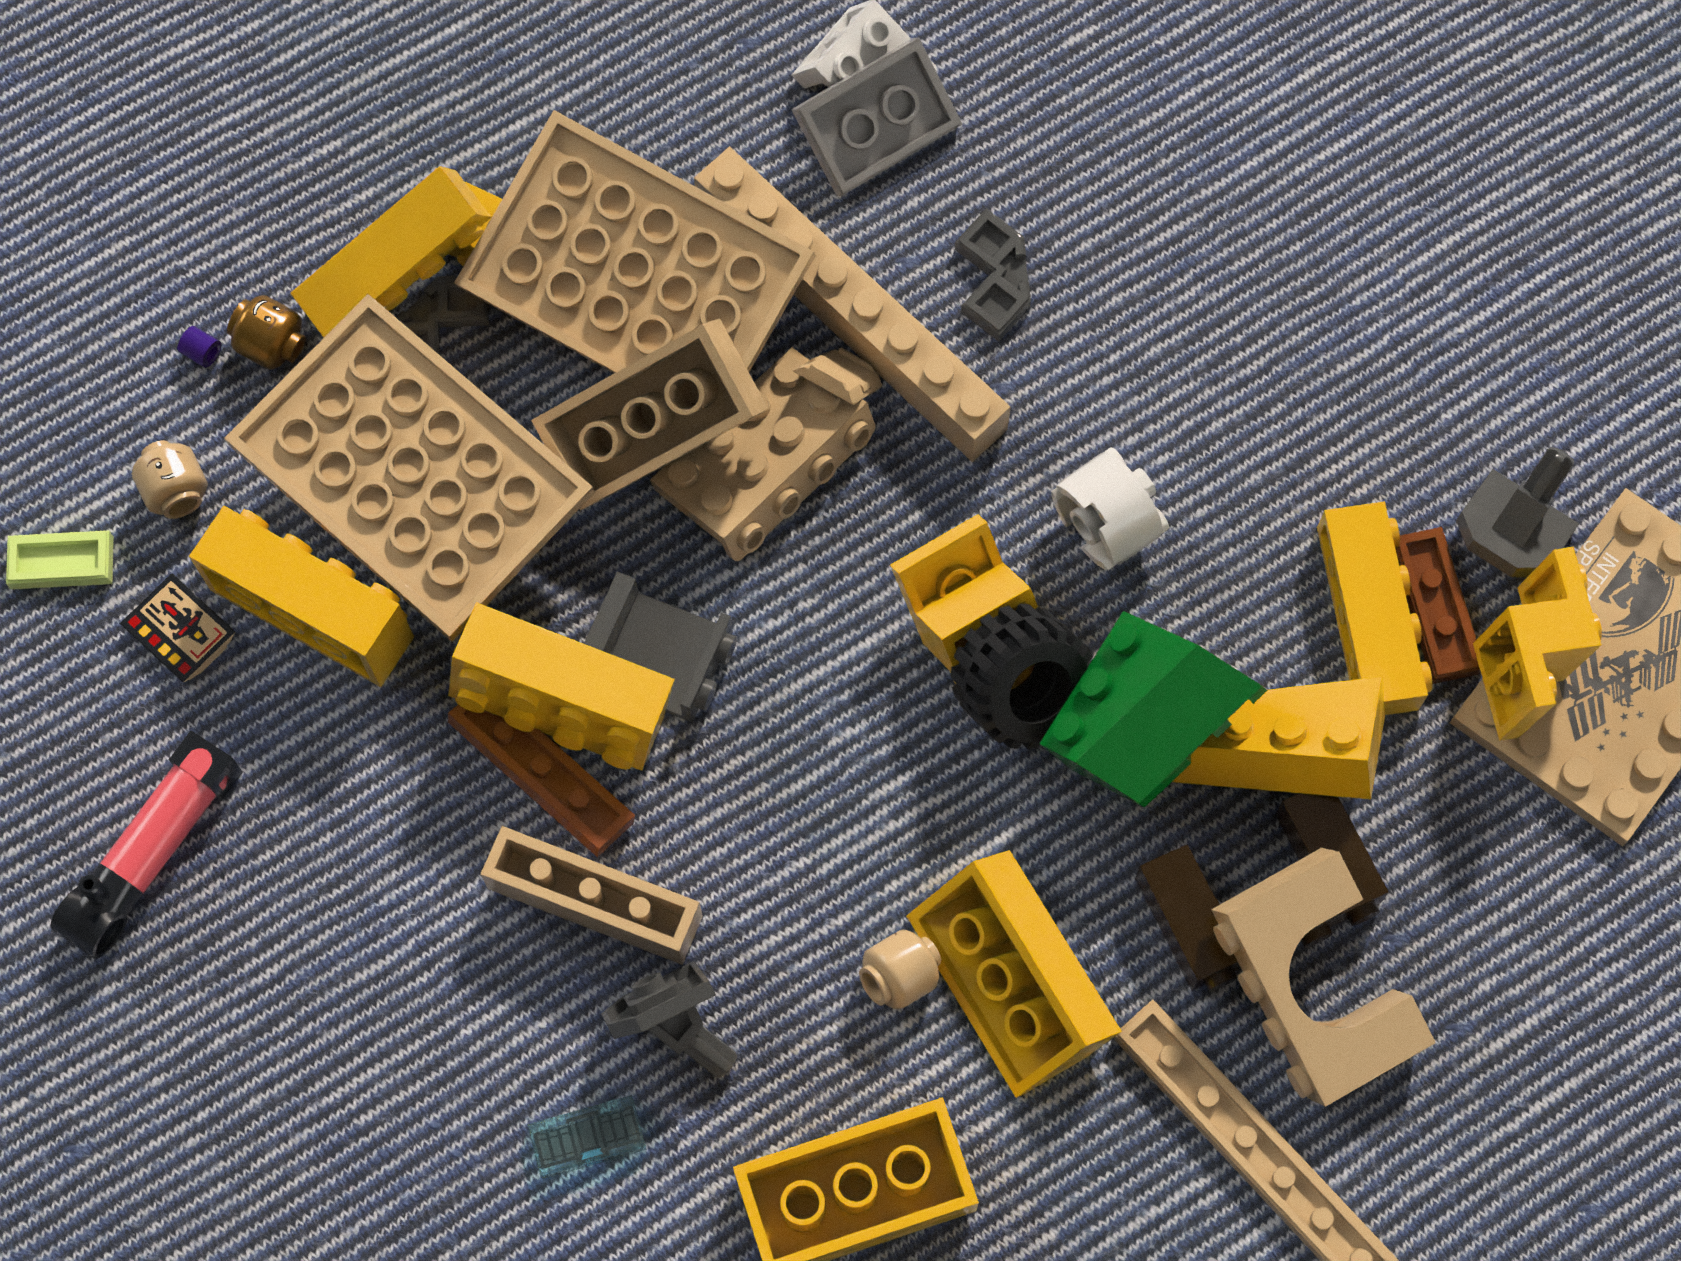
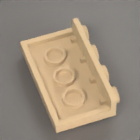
M793 347L754 382L768 410L665 465L650 479L656 492L722 543L726 554L734 561H740L748 553L757 550L765 537L780 522L791 517L798 510L801 502L819 485L828 482L835 474L836 469L855 451H859L867 445L875 431L876 426L868 403L862 399L852 405L792 371L809 360Z

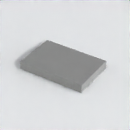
M912 38L791 109L836 196H843L962 125L920 38Z

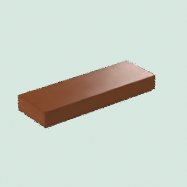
M1438 527L1400 535V545L1398 548H1395L1399 566L1405 565L1409 573L1411 590L1410 595L1406 596L1410 612L1416 613L1421 626L1420 645L1425 662L1430 667L1432 684L1481 674L1473 646L1476 636L1443 528Z

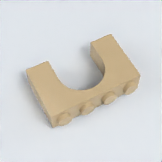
M1320 848L1211 910L1218 922V925L1214 926L1213 930L1219 944L1229 956L1235 955L1243 971L1238 974V980L1243 991L1251 1002H1259L1267 1018L1266 1021L1262 1022L1267 1038L1276 1050L1280 1051L1283 1049L1291 1065V1068L1286 1070L1291 1085L1301 1098L1307 1097L1326 1107L1436 1042L1413 996L1394 989L1352 1013L1332 1021H1313L1296 1003L1290 987L1289 969L1297 945L1310 930L1363 900L1340 852Z

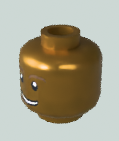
M265 295L255 297L251 301L245 299L239 303L227 326V333L231 336L232 348L238 354L269 370L279 367L286 360L291 363L294 362L300 355L306 341V337L300 334L302 328L300 315Z

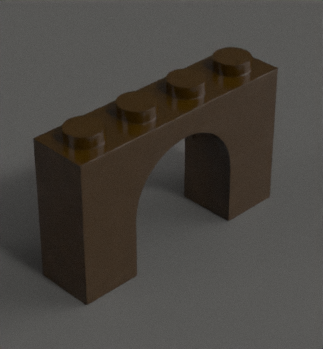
M1299 793L1283 800L1275 815L1298 859L1300 860L1320 848L1340 852L1363 898L1359 903L1310 930L1301 939L1304 948H1307L1330 937L1333 934L1330 927L1348 919L1351 926H1355L1379 914L1378 905L1381 904L1389 891L1339 797ZM1188 844L1140 865L1135 879L1191 991L1206 985L1208 991L1212 992L1235 981L1238 978L1235 971L1241 969L1234 954L1229 956L1223 950L1213 930V927L1218 925V922L1211 909L1217 907L1220 903L1213 895Z

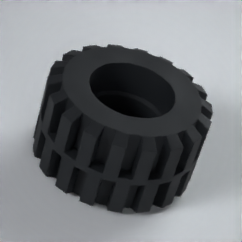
M1019 604L1015 611L1008 605L999 608L998 616L994 618L987 614L980 619L982 625L976 631L971 628L964 636L968 640L966 645L958 647L954 655L959 664L951 667V678L956 682L952 690L954 696L960 701L959 705L998 743L1004 742L1009 748L1019 749L1023 744L1027 749L1038 748L1040 741L1082 675L1088 669L1093 655L1079 637L1047 610L1039 606L1034 609L1029 604ZM1035 664L1030 676L1022 684L1011 689L1017 677L1026 668Z

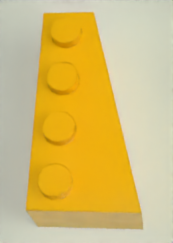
M1382 677L1269 689L1254 704L1248 699L1228 718L1232 725L1218 738L1213 734L1210 735L1191 754V764L1172 782L1371 799L1385 719Z

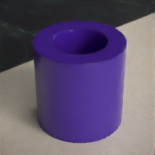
M191 326L182 334L178 342L177 351L202 367L207 368L219 356L222 343L196 326Z

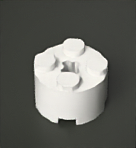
M1112 447L1061 480L1060 484L1056 486L1057 488L1051 491L1054 506L1064 526L1068 527L1073 523L1078 533L1087 542L1080 548L1096 565L1104 570H1109L1115 565L1122 564L1170 528L1166 518L1155 507L1150 498L1156 494V488L1151 479L1140 468L1132 472L1126 466L1121 455Z

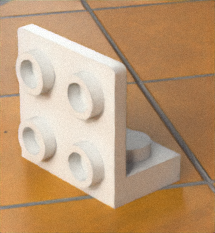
M869 0L850 7L793 72L792 76L804 89L821 83L830 87L911 40V38L876 0ZM932 62L935 70H937L936 65Z

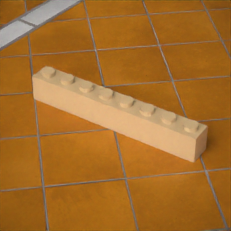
M730 146L694 177L695 187L815 252L816 256L796 289L794 296L860 358L872 364L875 372L971 462H974L1008 430L1011 407Z

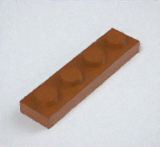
M457 705L448 713L447 722L596 857H599L634 824L635 814L541 730L534 728L531 732L521 731L507 724L504 717L486 710L482 713L472 712L460 705Z

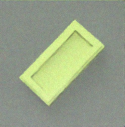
M109 530L8 536L6 584L10 589L112 584L114 536Z

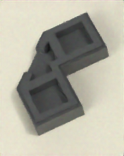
M986 208L956 240L954 250L988 275L982 284L961 305V313L999 342L1030 308L1031 294L1027 274L1024 236Z
M458 275L437 276L424 289V294L406 312L402 310L396 316L400 322L439 355L440 328L489 325V304L459 288L454 283Z

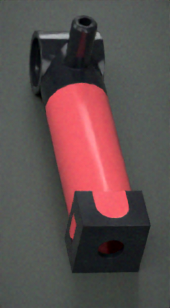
M193 731L188 733L169 758L173 767L94 872L80 879L78 887L63 899L52 917L51 929L94 959L104 956L114 946L126 926L127 915L215 797L222 801L243 773L231 756Z

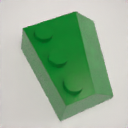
M1123 611L1039 744L1071 770L1145 808L1191 764V754L1210 735L1213 734L1218 738L1232 725L1228 720L1232 714L1248 699L1254 704L1268 690L1198 644Z

